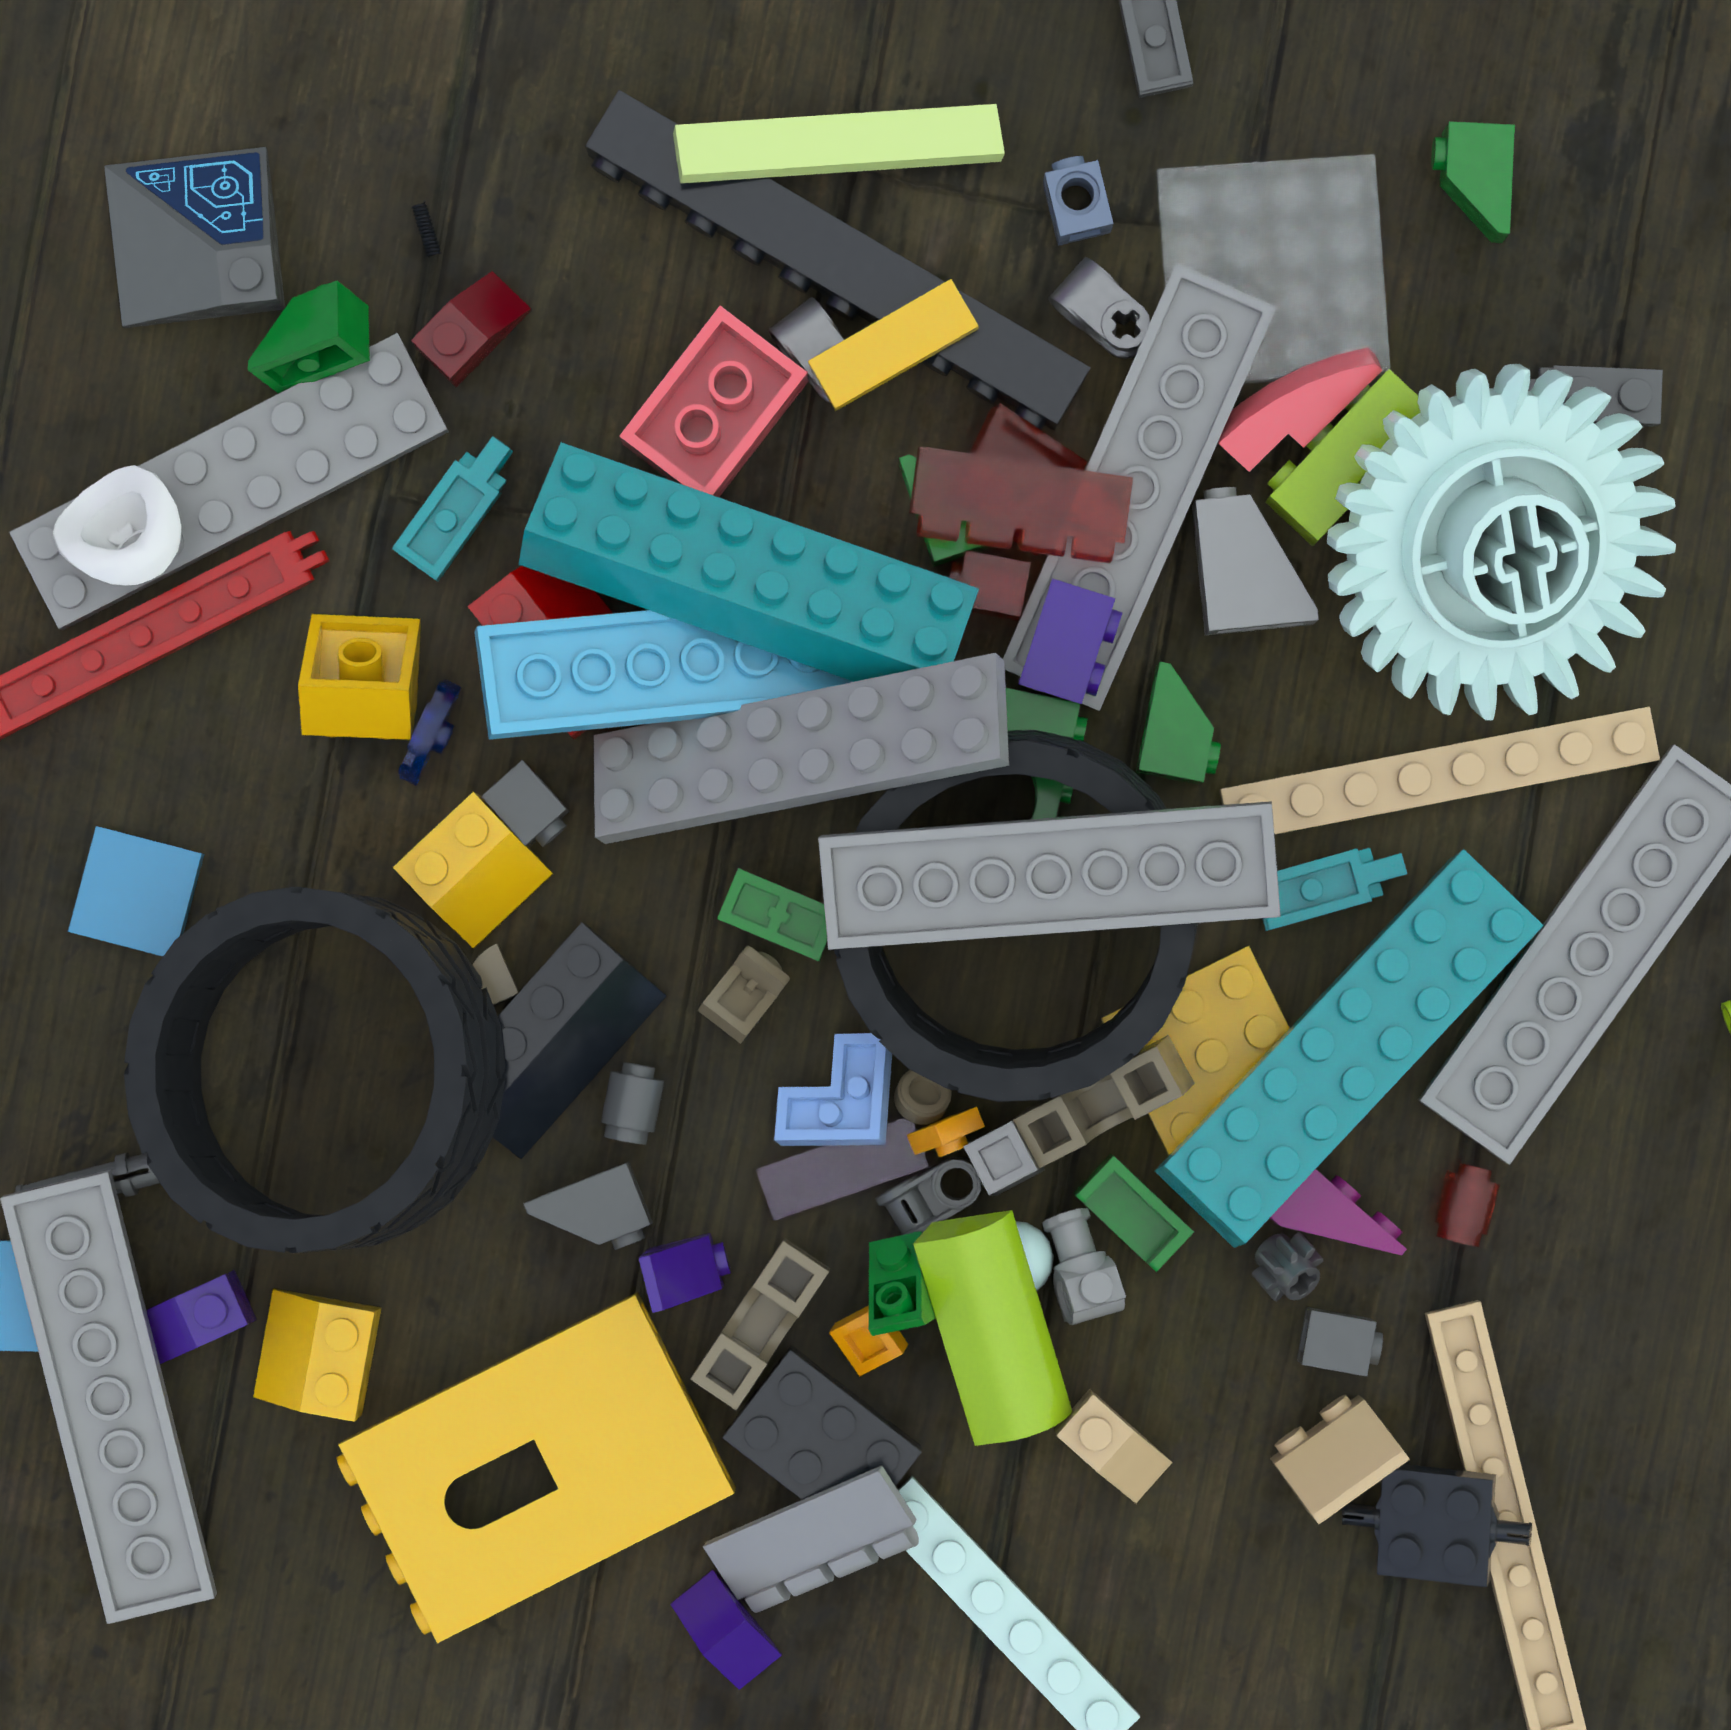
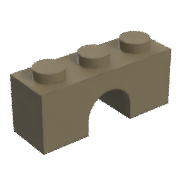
M1167 1035L1142 1048L1128 1063L1095 1084L1060 1096L1043 1099L1027 1107L1013 1121L1038 1168H1041L1087 1145L1092 1139L1130 1118L1136 1120L1183 1096L1195 1083L1171 1038Z
M784 1237L694 1371L690 1380L737 1410L793 1323L799 1318L829 1273L830 1268Z

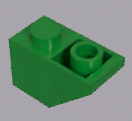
M922 1231L869 1242L868 1330L872 1336L926 1325L936 1318L913 1245L922 1234Z

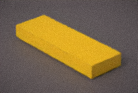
M952 279L808 360V365L833 408L837 411L978 330L979 326Z

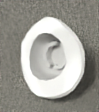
M133 465L107 474L82 491L58 517L53 530V539L59 554L90 577L112 585H138L161 575L171 564L179 549L181 522L177 505L159 477L153 472Z

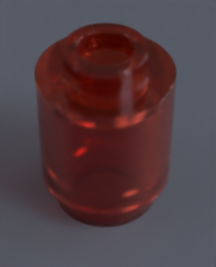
M1460 1163L1458 1173L1446 1171L1434 1222L1439 1223L1437 1237L1479 1247L1482 1234L1488 1235L1500 1184L1490 1181L1491 1170Z

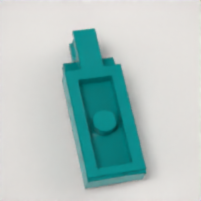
M492 436L477 458L466 452L459 462L455 460L392 549L439 582L502 494L500 491L505 486L507 480L501 477L499 472L512 455L513 451L511 448Z
M1370 848L1360 851L1353 849L1277 871L1280 917L1262 918L1265 931L1371 902L1372 898L1384 895L1380 884L1381 881L1407 874L1402 853L1374 861Z

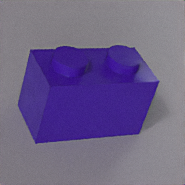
M1052 578L1018 684L1082 704L1085 693L1096 696L1106 665L1095 661L1102 641L1113 644L1123 613L1112 609L1116 598Z

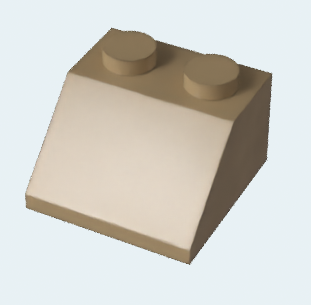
M1346 1394L1340 1396L1319 1412L1323 1420L1307 1432L1300 1426L1286 1434L1274 1445L1279 1452L1273 1455L1270 1460L1307 1512L1318 1524L1325 1521L1410 1460L1368 1403L1359 1395L1352 1400Z

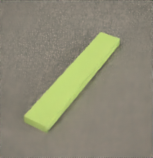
M997 104L675 125L673 131L680 183L1001 162L1005 154Z

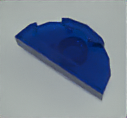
M446 679L439 682L431 702L427 703L407 746L408 752L398 770L399 778L417 786L432 752L434 751L442 755L455 727L454 724L447 722V719L462 689L461 686Z

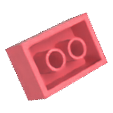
M719 306L619 437L625 447L670 481L720 497L808 383V372L722 306Z

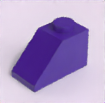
M235 1270L146 1310L160 1364L257 1320Z

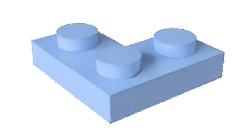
M872 1033L835 1034L831 1087H778L774 1140L781 1146L886 1145L892 1053Z

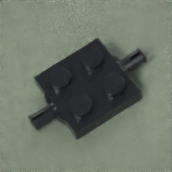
M1403 1464L1382 1479L1381 1497L1376 1506L1348 1503L1343 1507L1342 1515H1344L1342 1517V1525L1364 1526L1375 1529V1535L1379 1544L1378 1575L1487 1587L1490 1582L1491 1554L1497 1542L1530 1546L1532 1538V1522L1499 1520V1513L1495 1504L1496 1474Z

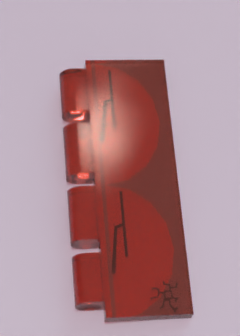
M920 446L917 451L909 513L920 514L917 524V535L919 537L956 542L959 538L962 520L967 521L965 542L968 544L1010 549L1013 543L1014 530L1018 528L1020 529L1018 539L1019 551L1063 557L1066 551L1068 536H1074L1071 545V557L1073 559L1110 564L1114 555L1115 543L1125 542L1133 477Z

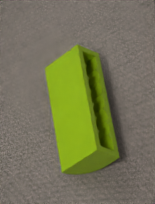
M1009 1210L932 1222L913 1245L975 1446L1023 1439L1046 1431L1061 1423L1073 1411L1013 1211Z

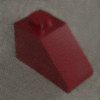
M491 271L451 299L416 334L411 342L457 388L532 309Z

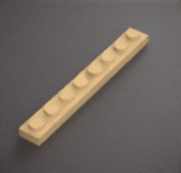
M1650 707L1228 787L1220 789L1219 792L1222 805L1272 801L1274 835L1655 762L1660 760L1651 710Z
M1475 1300L1426 1312L1425 1317L1463 1471L1496 1474L1495 1504L1499 1513V1520L1532 1522L1530 1546L1497 1542L1491 1554L1490 1580L1527 1730H1587L1481 1301Z

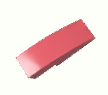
M1368 347L1337 354L1303 366L1269 383L1231 411L1218 444L1249 472L1287 434L1304 448L1383 371L1376 355Z

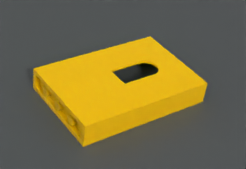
M638 1292L343 1440L339 1444L343 1454L336 1457L339 1468L350 1486L358 1483L367 1501L365 1505L361 1506L367 1525L375 1536L380 1533L383 1534L392 1552L386 1555V1561L393 1577L399 1585L407 1582L416 1600L415 1603L410 1605L419 1629L424 1635L432 1632L437 1643L733 1495L736 1489ZM534 1440L558 1487L557 1490L480 1528H464L456 1524L449 1517L445 1507V1495L448 1487L455 1479Z

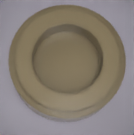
M912 1070L907 1071L901 1077L894 1093V1102L898 1112L908 1121L920 1125L938 1121L944 1115L951 1101L950 1089H946Z

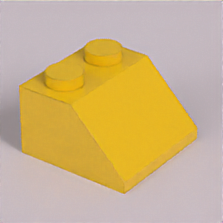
M312 614L298 682L302 735L411 740L418 695L420 619Z
M472 792L393 867L430 908L472 948L480 944L553 875L549 868L529 847L520 841L484 799L475 792Z
M273 1289L253 1397L303 1413L355 1422L363 1413L381 1307Z

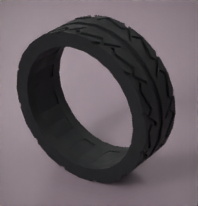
M1039 730L1008 731L1009 766L888 789L862 817L855 833L897 830L921 804L949 787L983 776L1022 774L1056 780L1088 794L1112 813L1162 810L1167 808L1157 793L1151 790L1152 788L1125 763L1081 740ZM1198 923L1161 925L1160 945L1154 965L1136 995L1112 1019L1083 1037L1047 1048L1013 1050L984 1045L947 1030L922 1011L899 984L882 946L834 949V952L837 956V965L851 1003L870 1032L880 1039L879 1042L907 1068L946 1089L958 1090L957 1093L997 1102L1042 1100L1095 1084L1128 1063L1163 1027L1185 985Z
M289 887L248 894L205 915L178 937L151 972L153 976L144 985L130 1020L124 1063H129L124 1072L128 1117L142 1154L147 1153V1165L169 1197L200 1224L205 1220V1224L211 1231L241 1245L283 1253L288 1251L293 1254L379 1245L421 1226L452 1202L477 1170V1165L486 1154L500 1119L505 1078H502L505 1071V1058L501 1024L487 987L483 988L481 976L458 944L430 921L424 922V919L419 914L383 898L304 887ZM334 926L358 935L384 953L411 984L426 1014L433 1043L434 1088L427 1119L409 1156L391 1178L360 1202L332 1214L322 1216L302 1213L272 1201L246 1182L225 1157L208 1122L201 1091V1055L211 1016L224 990L246 963L271 944L298 932Z

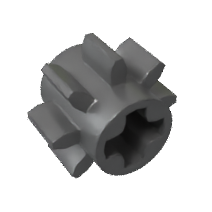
M1300 1232L1295 1234L1291 1240L1285 1234H1275L1259 1246L1255 1254V1261L1259 1267L1252 1272V1276L1274 1301L1277 1302L1284 1294L1290 1300H1299L1310 1294L1320 1280V1272L1316 1266L1323 1262V1258Z

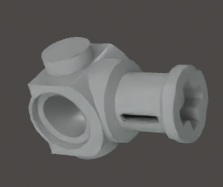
M1088 1208L1067 1211L1042 1222L1044 1231L1051 1232L1060 1263L1054 1267V1290L1064 1322H1068L1069 1325L1123 1311L1125 1308L1126 1295L1114 1261L1109 1256H1106L1105 1251H1096L1087 1224V1220L1091 1217Z

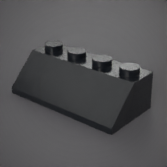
M581 922L498 1015L501 1024L505 1058V1071L502 1078H505L500 1119L492 1137L520 1159L529 1152L667 997L666 994L586 923Z

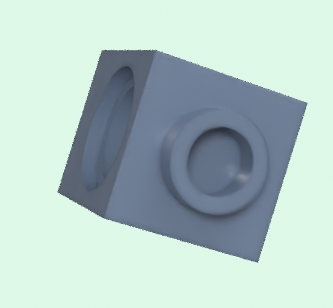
M1075 156L1053 163V171L1044 174L1043 187L1058 246L1111 233L1114 223L1098 160L1085 163L1083 156ZM1070 186H1081L1091 195L1092 203L1085 209L1073 210L1064 204L1061 194Z

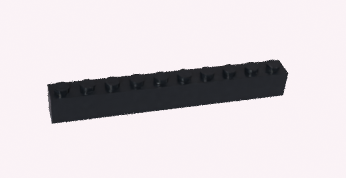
M618 90L585 145L588 156L594 159L591 167L604 177L616 183H619L622 177L630 180L641 187L638 195L650 204L666 211L670 204L686 213L688 216L685 219V223L694 230L709 238H713L716 232L735 242L731 249L737 255L757 266H760L764 259L782 270L778 277L783 282L802 293H807L810 287L828 297L825 305L829 309L850 321H853L856 315H859L873 324L945 282L770 178L680 183L673 138L674 127L678 124ZM958 290L976 320L979 329L922 361V363L943 376H947L950 370L969 380L966 388L970 392L991 404H994L997 398L1015 407L1016 410L1013 416L1028 427L1041 432L1043 427L1047 426L1055 431L1086 380L1091 367Z

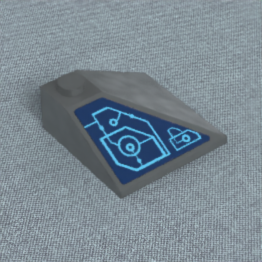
M266 147L104 166L123 328L285 309L269 158Z

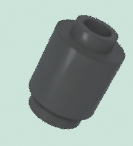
M623 1062L621 1072L610 1071L601 1123L606 1124L604 1137L647 1145L649 1132H655L664 1080L654 1078V1067Z

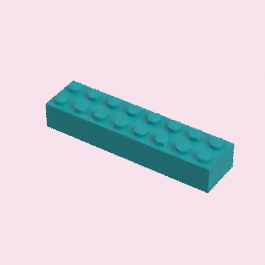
M562 442L559 445L524 529L519 565L853 682L953 662L979 588Z
M1464 849L1461 850L1440 868L1158 1166L1155 1172L1234 1248L1246 1244L1544 925Z

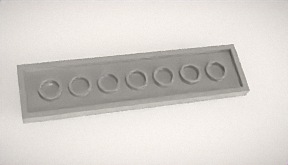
M1175 264L1067 511V514H1074L1077 517L1065 516L1063 520L1087 527L1088 530L1062 523L1003 657L1005 670L1021 677L1052 578L1116 598L1112 609L1123 612L1113 644L1102 641L1095 661L1106 665L1096 696L1085 693L1082 704L1100 711L1277 306L1183 265ZM1104 483H1107V488H1106V489H1108V488H1113V487H1114V484H1115V486H1117V488H1116V487L1114 488L1115 491H1120V490L1122 489L1121 487H1123V489H1125V490L1121 491L1120 493L1115 492V496L1109 495V498H1110L1111 500L1106 499V500H1105L1106 503H1104V498H1105V497H1108V493H1109V494H1113V489H1109V491L1104 489V491H1103V488L1106 487V484H1104Z
M396 333L370 346V361L315 382L298 383L139 465L138 467L155 473L164 483L177 505L181 522V540L178 552L164 573L152 580L138 585H112L90 577L59 554L53 539L54 526L61 513L75 499L9 532L58 629L63 631L448 433L449 431L399 334Z
M992 653L743 704L738 711L709 718L652 723L594 735L595 838L604 844L1009 766L1004 660L998 654Z
M1675 744L1668 748L1543 924L1544 926L1536 933L1418 1099L1419 1102L1504 1163L1511 1164L1731 855V784Z
M1272 801L820 835L818 838L828 950L1280 917Z
M102 1171L3 1195L0 1200L107 1624L214 1599L217 1591L112 1171Z

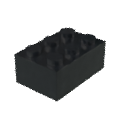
M792 1345L728 1426L723 1435L724 1440L802 1500L881 1465L896 1486L922 1452L919 1443Z

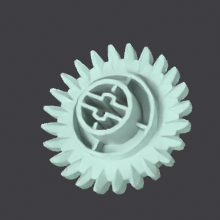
M1520 364L1505 365L1496 377L1494 388H1489L1486 375L1474 368L1460 373L1456 382V396L1449 398L1444 391L1431 384L1419 391L1418 405L1421 413L1409 419L1395 410L1390 412L1383 419L1384 430L1390 439L1381 449L1373 445L1362 444L1354 458L1358 465L1366 472L1360 484L1349 482L1340 485L1335 497L1340 504L1350 510L1349 522L1338 523L1328 529L1327 544L1337 552L1347 554V561L1336 565L1328 573L1329 588L1339 596L1355 594L1356 596L1344 606L1339 615L1344 631L1350 636L1356 637L1373 627V630L1364 639L1361 650L1363 660L1376 672L1381 671L1398 653L1392 666L1391 681L1394 687L1404 696L1411 699L1420 687L1426 673H1429L1426 683L1428 699L1443 714L1451 715L1462 683L1464 684V693L1470 707L1485 720L1494 719L1497 703V685L1501 684L1514 704L1528 715H1533L1538 710L1534 676L1541 674L1554 688L1570 699H1573L1579 695V690L1568 659L1575 653L1605 672L1610 673L1616 668L1607 647L1597 635L1603 626L1635 638H1641L1645 633L1643 625L1620 601L1624 593L1656 598L1664 596L1666 588L1651 575L1636 567L1635 562L1637 556H1658L1675 553L1676 544L1646 526H1640V518L1660 514L1675 508V499L1655 488L1634 486V481L1661 468L1664 462L1661 456L1644 448H1627L1620 452L1617 450L1643 427L1638 420L1629 415L1617 413L1605 416L1597 423H1593L1612 398L1596 387H1585L1573 393L1566 403L1563 404L1573 381V377L1564 372L1547 370L1537 378L1532 390L1528 391L1530 370ZM1474 576H1477V579H1478V585H1477V582H1476V580H1475V577H1474Z

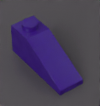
M711 1233L648 1248L639 1257L652 1313L721 1290L724 1286L722 1276L731 1274L724 1243L713 1244Z

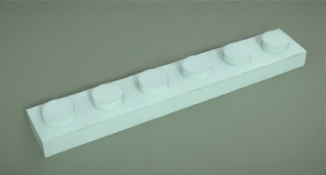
M913 1476L898 1488L899 1493L917 1519L913 1527L918 1534L919 1543L917 1546L906 1550L908 1554L1076 1730H1128L1140 1718V1714Z

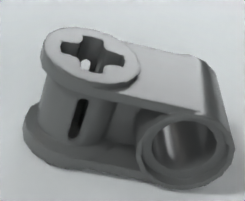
M952 1157L920 1175L916 1174L876 1197L875 1200L878 1206H885L901 1235L918 1231L923 1233L932 1222L943 1221L970 1206L977 1199L981 1191L982 1182L971 1160L965 1157ZM962 1168L971 1175L973 1187L966 1196L952 1197L943 1190L941 1181L943 1174L947 1170ZM903 1199L906 1200V1202L908 1203L917 1221L913 1220L908 1209L902 1201Z

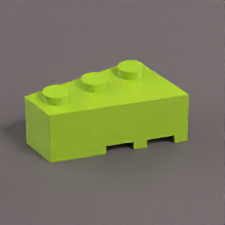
M1390 369L1372 387L1367 385L1345 407L1349 412L1335 427L1329 423L1306 445L1311 452L1298 466L1289 460L1267 483L1274 492L1265 503L1312 547L1348 510L1335 497L1340 485L1349 482L1360 484L1366 472L1358 465L1354 458L1360 446L1365 444L1373 445L1380 449L1390 439L1384 430L1383 419L1393 410L1405 415L1409 419L1421 413L1418 405V395Z

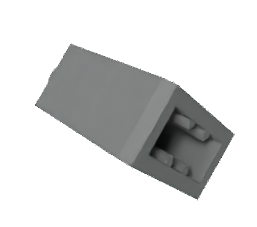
M1222 487L1203 491L1204 499L1195 500L1192 505L1205 635L1305 626L1316 623L1319 620L1317 607L1251 495L1237 496L1236 487Z

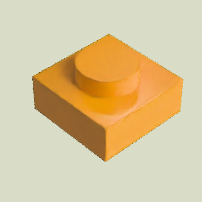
M976 1106L909 1133L907 1138L914 1155L935 1148L938 1157H942L964 1148L963 1146L969 1144L965 1135L985 1127Z
M869 1305L836 1322L829 1332L859 1377L902 1355L909 1345L900 1331L872 1336L868 1330Z

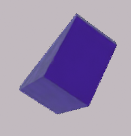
M714 1569L709 1571L670 1604L702 1655L739 1690L782 1656L779 1649L742 1603L736 1599L730 1588Z

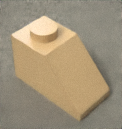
M1091 1389L1072 1408L1073 1412L1054 1428V1432L1060 1440L1135 1503L1141 1499L1172 1464L1171 1460Z

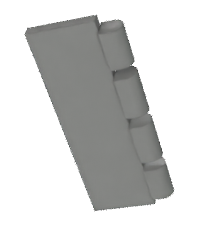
M881 1465L708 1540L703 1548L736 1599L739 1600L745 1597L744 1600L750 1609L758 1613L789 1600L791 1594L798 1596L832 1582L834 1575L838 1578L844 1577L877 1563L879 1557L886 1559L915 1547L919 1543V1537L913 1527L917 1520Z

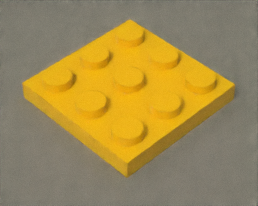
M1249 946L1187 975L1185 985L1163 1027L1144 1046L1146 1047L1169 1035L1195 1083L1183 1096L1148 1113L1168 1156L1289 1029ZM1122 1008L1102 1017L1103 1024L1112 1019Z

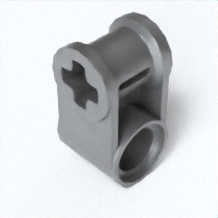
M1085 257L1048 298L1061 315L1074 326L1085 331L1111 355L1123 359L1136 356L1150 324L1149 314L1142 305L1118 285L1110 274L1090 258ZM1130 320L1136 323L1135 338L1128 334L1122 336L1121 339L1115 337L1116 321L1122 325L1127 324Z
M811 297L768 331L783 354L808 372V381L819 396L825 401L830 402L808 365V360L842 342L844 339L826 311Z

